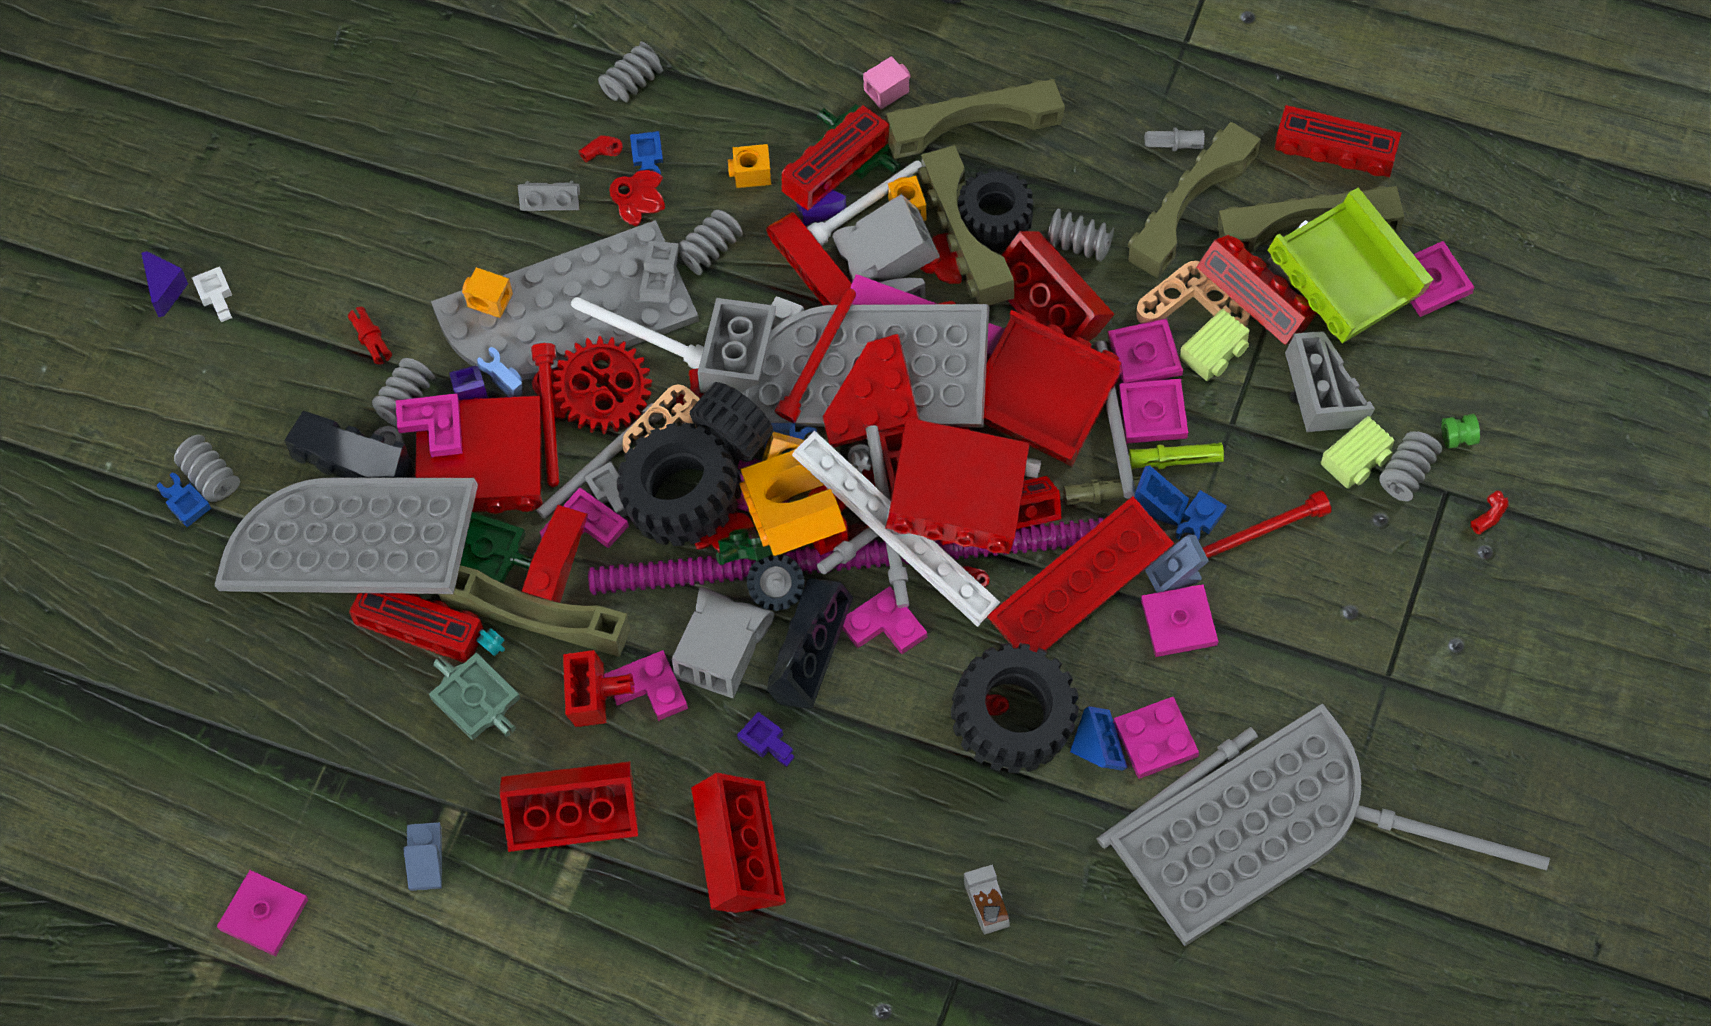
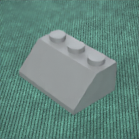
M716 298L698 369L700 393L705 394L714 382L729 385L740 392L759 384L776 306Z

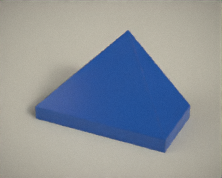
M1150 465L1145 466L1135 492V499L1153 519L1174 526L1180 525L1189 498Z
M1088 706L1083 711L1070 752L1102 768L1125 770L1127 764L1110 710Z

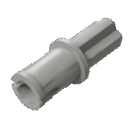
M1175 127L1173 131L1145 132L1144 143L1146 147H1172L1173 151L1184 148L1203 149L1204 131L1178 130Z
M863 439L851 443L848 446L849 462L860 473L864 469L869 471L872 465L867 442Z

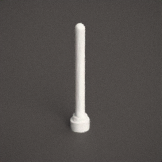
M914 161L825 223L814 222L807 229L818 243L823 246L828 242V238L831 237V232L887 195L889 182H893L901 177L909 178L916 175L918 168L922 167V163Z
M575 297L572 299L571 306L574 309L683 357V361L688 363V367L693 369L699 368L704 349L703 346L697 344L696 346L690 345L688 347L582 298Z

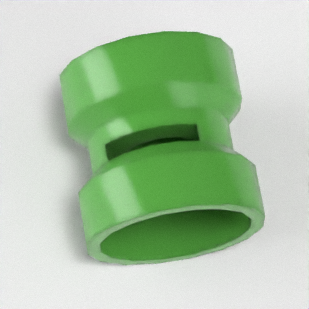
M1475 414L1464 415L1461 421L1453 417L1442 419V437L1447 449L1456 448L1463 442L1468 446L1479 444L1480 429Z

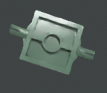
M477 653L465 663L453 667L444 656L438 657L440 662L436 659L433 665L445 676L441 684L429 693L430 699L472 741L493 725L500 729L506 737L510 736V731L513 733L516 727L504 715L509 708L520 700L519 693Z

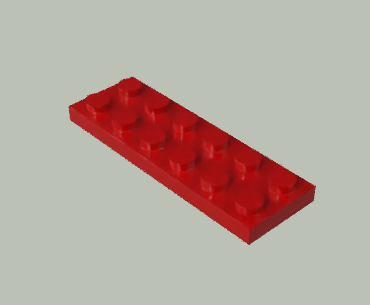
M1132 496L988 614L987 618L1004 638L1012 644L1014 649H1017L1019 644L1023 643L1029 644V650L1037 652L1038 648L1047 651L1172 548L1174 542Z

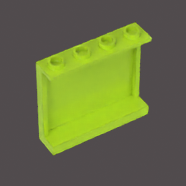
M1359 188L1349 192L1341 204L1285 237H1282L1280 233L1276 235L1268 249L1272 260L1277 265H1280L1288 275L1292 285L1301 291L1308 300L1312 310L1321 316L1327 324L1329 331L1337 336L1342 344L1423 295L1434 280Z

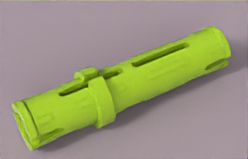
M1222 442L1177 447L1156 445V448L1129 449L1128 453L1131 469L1145 468V466L1150 465L1151 467H1157L1159 470L1173 465L1224 462Z

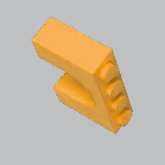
M795 450L740 469L744 481L739 483L762 545L763 547L769 545L773 556L846 530L839 506L831 489L798 501L782 503L792 496L824 485L792 456Z

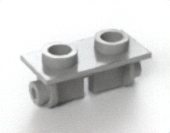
M526 181L525 184L518 185L520 211L579 210L578 195H580V185L574 184V181L553 184L530 183Z

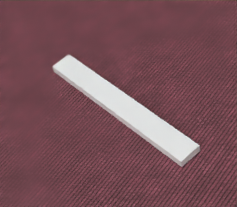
M816 431L793 452L792 456L828 489H831L834 495L977 627L998 606L1000 602L935 541L920 535L900 534L894 530L886 529L885 525L891 501Z

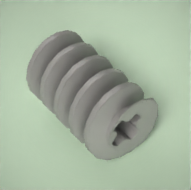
M641 41L639 46H635L631 50V53L624 55L623 60H618L614 67L609 68L606 71V75H600L598 81L602 90L609 98L614 101L620 98L624 102H628L630 98L626 91L636 95L638 90L635 84L644 88L646 82L643 77L652 81L655 78L652 69L659 74L662 73L663 69L654 50L648 44Z
M1057 208L1048 230V239L1050 238V244L1053 247L1058 246L1061 242L1062 249L1065 251L1069 250L1073 244V252L1077 255L1084 248V255L1087 258H1090L1096 251V260L1101 262L1109 251L1114 228L1110 233H1106V223H1102L1097 230L1095 229L1094 219H1091L1088 225L1084 226L1083 216L1081 215L1076 222H1072L1071 212H1068L1066 217L1062 219L1061 209Z
M714 210L711 213V217L704 219L703 225H698L694 229V233H689L686 236V240L679 242L678 251L682 260L697 275H701L703 272L699 265L700 263L705 267L711 265L708 256L715 260L719 258L716 248L722 252L728 249L724 241L730 244L736 242L732 233L740 237L743 235L737 221L722 210Z
M403 358L400 361L399 367L395 368L392 373L393 377L387 379L385 382L386 386L380 389L379 396H375L372 401L377 414L396 427V400L412 399L411 397L422 398L423 394L418 387L428 390L430 385L425 378L435 379L433 373L425 365L410 358Z
M1412 431L1407 433L1403 438V442L1400 443L1397 451L1391 457V461L1388 462L1385 470L1380 475L1382 487L1392 497L1400 501H1411L1413 492H1417L1419 489L1418 483H1422L1425 479V474L1431 470L1430 464H1434L1437 460L1436 455L1442 452L1441 444L1430 435L1422 432Z
M191 436L177 448L174 455L176 465L181 468L184 475L188 476L190 482L202 493L205 500L209 502L223 500L238 488L240 484L239 477L233 476L232 469L226 467V462L223 459H219L218 452L212 450L211 444L205 442L204 436Z

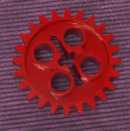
M598 336L597 344H592L591 340L586 338L584 348L577 342L574 343L575 353L566 350L564 357L567 361L558 360L557 367L560 370L554 371L553 378L558 381L553 383L552 389L559 392L555 395L554 401L564 402L560 406V413L570 411L568 422H572L576 418L579 419V429L583 428L586 423L590 424V433L595 431L596 426H601L603 434H606L608 426H612L613 430L618 432L619 423L621 422L628 428L631 423L630 417L637 420L640 417L638 409L644 410L647 407V403L644 400L651 397V392L647 388L651 387L652 380L646 378L650 373V369L641 368L644 364V357L634 359L636 348L628 352L625 351V341L618 347L614 346V337L610 338L608 344L603 343L601 336ZM603 360L609 366L606 369H598L593 363ZM585 367L589 370V373L581 370V368ZM627 380L632 386L628 389H621L617 386L616 382ZM583 381L588 385V388L577 390L574 388L573 383ZM604 382L608 383L607 387L604 385L600 388L597 387V383L601 385ZM615 397L618 398V399H622L623 402H622V403H619V402L615 399ZM599 401H606L611 405V408L600 410L595 404Z

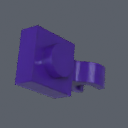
M759 712L737 734L740 742L762 758L770 752L786 767L795 758L791 754L793 749L780 740L784 735L783 730Z

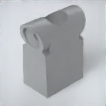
M902 194L859 220L856 226L843 227L834 232L832 236L842 259L848 261L852 282L856 274L879 283L900 279L940 257L918 208Z
M700 587L696 611H694L672 657L675 678L734 698L756 644L765 636L773 622L774 612L750 603L735 602L723 594Z

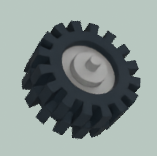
M784 554L770 555L756 561L749 570L747 588L750 596L758 605L767 610H785L795 604L803 592V572L798 563Z

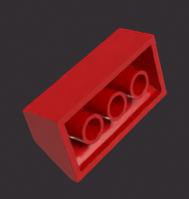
M1020 231L1001 255L1004 257L1014 279V298L1009 299L1008 302L1018 313L1021 310L1026 311L1037 318L1036 322L1045 326L1048 323L1056 325L1064 331L1063 335L1072 339L1080 337L1088 342L1095 338L1114 316L1112 310L1039 231Z
M630 761L501 777L500 799L508 852L638 836L635 792Z
M715 773L691 787L711 910L739 913L786 903L765 781Z

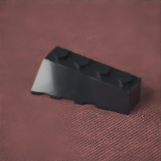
M306 411L301 413L284 440L289 450V455L294 460L303 464L305 462L311 463L326 475H332L333 473L342 478H411L414 473L404 443L395 441L392 446L384 442L385 438L383 436L373 433L371 438H368L358 428L349 425L343 430L340 429L336 421Z
M808 578L802 595L799 597V604L795 615L789 623V631L784 644L779 650L774 671L768 679L766 690L779 705L813 709L853 600V596L841 582Z

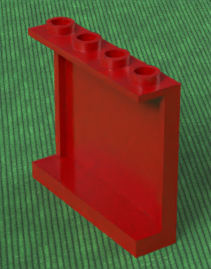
M1011 310L1009 313L1010 320L986 364L983 424L1018 441L1030 443V447L1072 467L1122 372V362L1118 361L1119 357L1110 351L1103 350L1101 353L1091 348L1092 344L1083 338L1075 337V339L1063 335L1064 331L1056 325L1048 323L1045 326L1036 322L1037 318L1026 311L1021 310L1018 313Z
M540 396L459 400L463 454L431 457L429 431L416 432V478H474L478 487L472 512L487 511L493 514L502 513L504 510L531 512L543 505L541 497V421L543 420Z
M907 417L901 437L900 454L885 528L900 534L910 533L924 536L929 540H944L956 543L962 547L973 546L987 549L992 553L1009 554L1016 534L1030 443Z

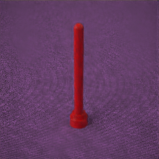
M848 288L845 290L789 397L785 396L783 400H779L774 413L781 418L796 423L801 413V403L799 402L856 297L854 289Z
M538 343L531 346V355L535 365L539 367L547 483L550 487H556L559 484V468L551 366L554 364L553 360L556 359V347L552 343Z
M1320 490L1309 495V499L1305 500V504L1204 546L1202 549L1207 558H1211L1309 515L1321 518L1332 512L1330 502L1326 494Z

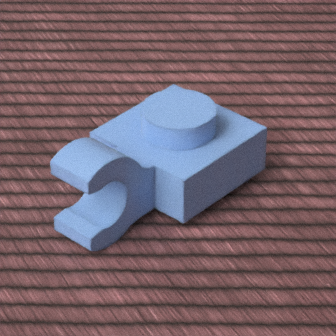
M490 347L488 349L489 355L494 360L486 363L479 357L477 359L479 369L492 377V381L508 397L521 396V376L512 367L507 369L500 362L499 352L495 348Z

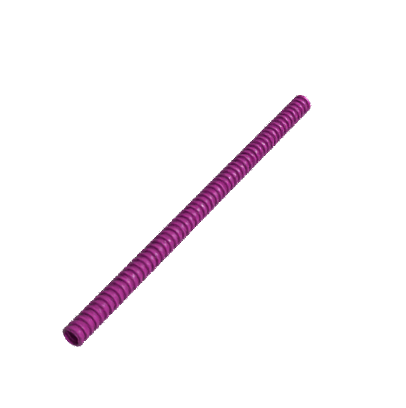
M1090 518L1088 522L1080 519L1078 523L1070 520L1068 524L1060 521L1059 525H1054V522H1050L1049 526H1045L1043 523L1039 524V527L1034 525L1029 528L1016 529L1011 551L1013 554H1017L1021 550L1023 553H1027V550L1031 549L1032 552H1037V549L1047 551V548L1056 550L1057 547H1061L1062 550L1066 549V546H1073L1101 523L1103 518H1098V521H1093ZM874 539V543H868L859 549L854 558L845 564L840 563L833 569L837 568V571H841V568H847L848 571L851 570V567H856L858 570L861 569V566H866L868 569L871 568V565H876L879 568L881 564H886V567H889L886 542L884 540L883 542H878V539ZM939 540L935 541L946 553L954 557V560H959V556H964V559H968L969 555L978 558L979 554L988 557V554L992 553L987 549L978 547H962L956 543L942 545ZM805 546L804 550H800L799 547L794 551L782 554L789 556L798 563L802 572L807 571L808 574H812V571L817 570V573H821L817 564L834 551L820 555L816 548L810 549V546ZM710 555L707 556V559H702V556L697 557V560H693L690 557L688 561H683L682 558H679L678 562H673L672 559H669L668 563H663V560H659L658 564H653V561H649L648 565L639 562V566L629 563V567H624V564H619V568H614V565H610L609 569L600 566L599 570L590 567L588 571L589 589L592 595H597V592L601 591L602 594H606L610 590L612 593H616L617 590L626 592V589L636 591V588H641L643 591L646 590V587H651V590H653L656 586H660L663 589L665 585H670L673 588L675 584H680L681 587H684L685 583H690V586H694L695 582H700V585H704L705 581L714 584V580L724 583V579L734 582V578H739V581H743L744 577L748 576L749 570L756 560H734L722 566L718 564L716 558H712ZM901 557L902 562H905L906 565H909V563L903 557Z

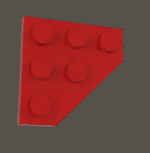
M898 334L870 341L866 344L824 413L823 420L828 442L833 448L866 439V428L869 426H878V430L881 432L904 427L907 417L920 420Z

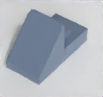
M1188 534L1145 569L1156 592L1159 593L1184 588L1199 582L1202 578L1198 570L1207 564L1209 560L1196 535Z
M440 822L407 825V846L404 847V857L409 891L442 888V827Z

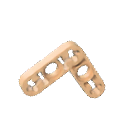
M1190 261L1184 264L1138 301L1136 310L1137 319L1141 324L1167 318L1194 297L1213 316L1221 309H1225L1230 315L1231 312L1234 314L1240 312L1242 314L1241 319L1237 316L1234 318L1245 327L1249 323L1250 314L1196 268L1199 261ZM1189 273H1191L1192 275H1196L1199 273L1200 279L1193 277L1189 280ZM1169 288H1175L1179 290L1181 295L1176 299H1170L1165 296L1164 291ZM1217 290L1224 297L1220 301H1212L1207 297V293ZM1156 307L1155 314L1152 312L1145 313V308L1151 310Z
M672 385L626 431L622 442L623 451L627 453L629 450L631 437L636 440L643 434V429L640 426H643L648 433L644 438L651 434L650 431L655 428L650 426L648 419L653 414H661L666 419L665 426L660 428V430L665 429L667 424L677 423L678 421L682 424H693L690 410L700 398L684 385ZM674 394L678 397L682 394L684 395V405L677 403L672 408L671 413L675 415L672 417L667 410L672 404V395Z

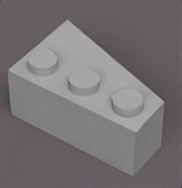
M1324 331L1294 334L1285 354L1306 432L1354 428L1367 416L1371 417L1375 410L1374 406L1370 401L1367 402L1358 389L1360 385L1355 378L1351 379L1343 367L1344 361Z

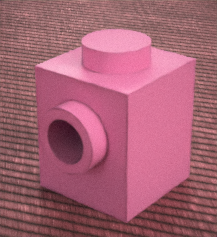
M891 56L863 73L864 91L880 109H883L909 93L910 73L903 64H898Z

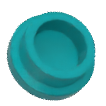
M492 628L487 633L483 629L479 631L481 635L476 641L492 655L496 656L500 651L502 653L505 651V648L501 645L505 640Z

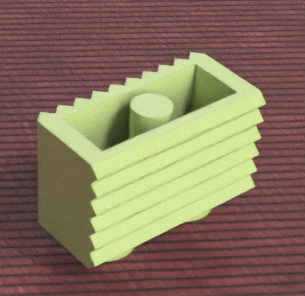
M1221 309L1181 347L1180 360L1206 381H1209L1214 375L1218 377L1226 370L1230 359L1234 355L1240 357L1248 348L1249 329L1236 320L1234 316L1226 312L1225 309Z
M1367 416L1323 453L1321 465L1347 489L1355 483L1361 485L1370 476V470L1377 464L1381 467L1390 460L1393 455L1391 451L1394 439L1376 424L1370 416Z

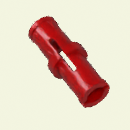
M364 307L356 308L360 319L351 310L348 314V319L358 332V340L361 345L367 347L374 363L378 365L384 363L380 357V352L386 361H389L392 357V352L382 340L381 330L378 326L373 325Z

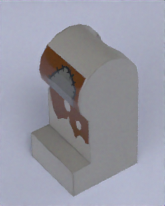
M993 864L964 873V885L983 934L1010 927L1009 917L1002 900L1003 897Z

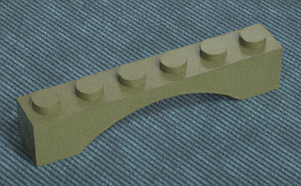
M1054 79L1046 81L1038 80L1031 84L1017 87L1009 86L993 92H980L963 98L955 97L948 101L934 104L925 103L919 107L905 110L896 109L886 113L885 121L889 124L888 144L893 158L896 159L920 154L941 134L971 122L1004 121L1022 125L1032 130L1060 125L1065 106Z
M1230 122L1224 130L1220 129L1215 134L1210 148L1200 152L1191 171L1186 170L1183 173L1174 192L1170 190L1162 201V207L1158 212L1153 211L1145 222V228L1141 233L1136 232L1131 237L1128 243V248L1130 249L1128 261L1159 279L1175 259L1177 247L1176 229L1188 205L1200 193L1212 185L1243 175L1258 156L1261 139L1233 122Z
M955 145L922 154V167L918 168L919 178L922 185L927 184L929 188L927 194L931 206L937 207L939 211L937 212V219L942 230L946 229L948 232L946 238L950 251H956L957 253L956 262L961 275L966 274L968 279L966 286L969 296L971 298L975 297L978 304H988V306L1013 299L1014 279L1004 257L978 242L968 231L961 219L958 210V198L962 186L965 185V171Z
M1379 186L1372 190L1362 191L1394 232H1401L1405 216L1397 186ZM1353 190L1346 191L1343 194L1329 196L1321 194L1307 199L1298 200L1291 198L1284 202L1271 204L1263 202L1255 206L1242 208L1234 206L1220 210L1217 224L1219 237L1221 238L1226 235L1236 237L1244 244V248L1249 253H1254L1264 242L1276 234L1300 226L1305 220L1310 222L1341 204L1349 192Z
M461 565L458 571L454 594H439L441 601L451 608L470 611L481 617L620 657L631 630L626 613L598 605H569L541 599L508 587L478 570Z

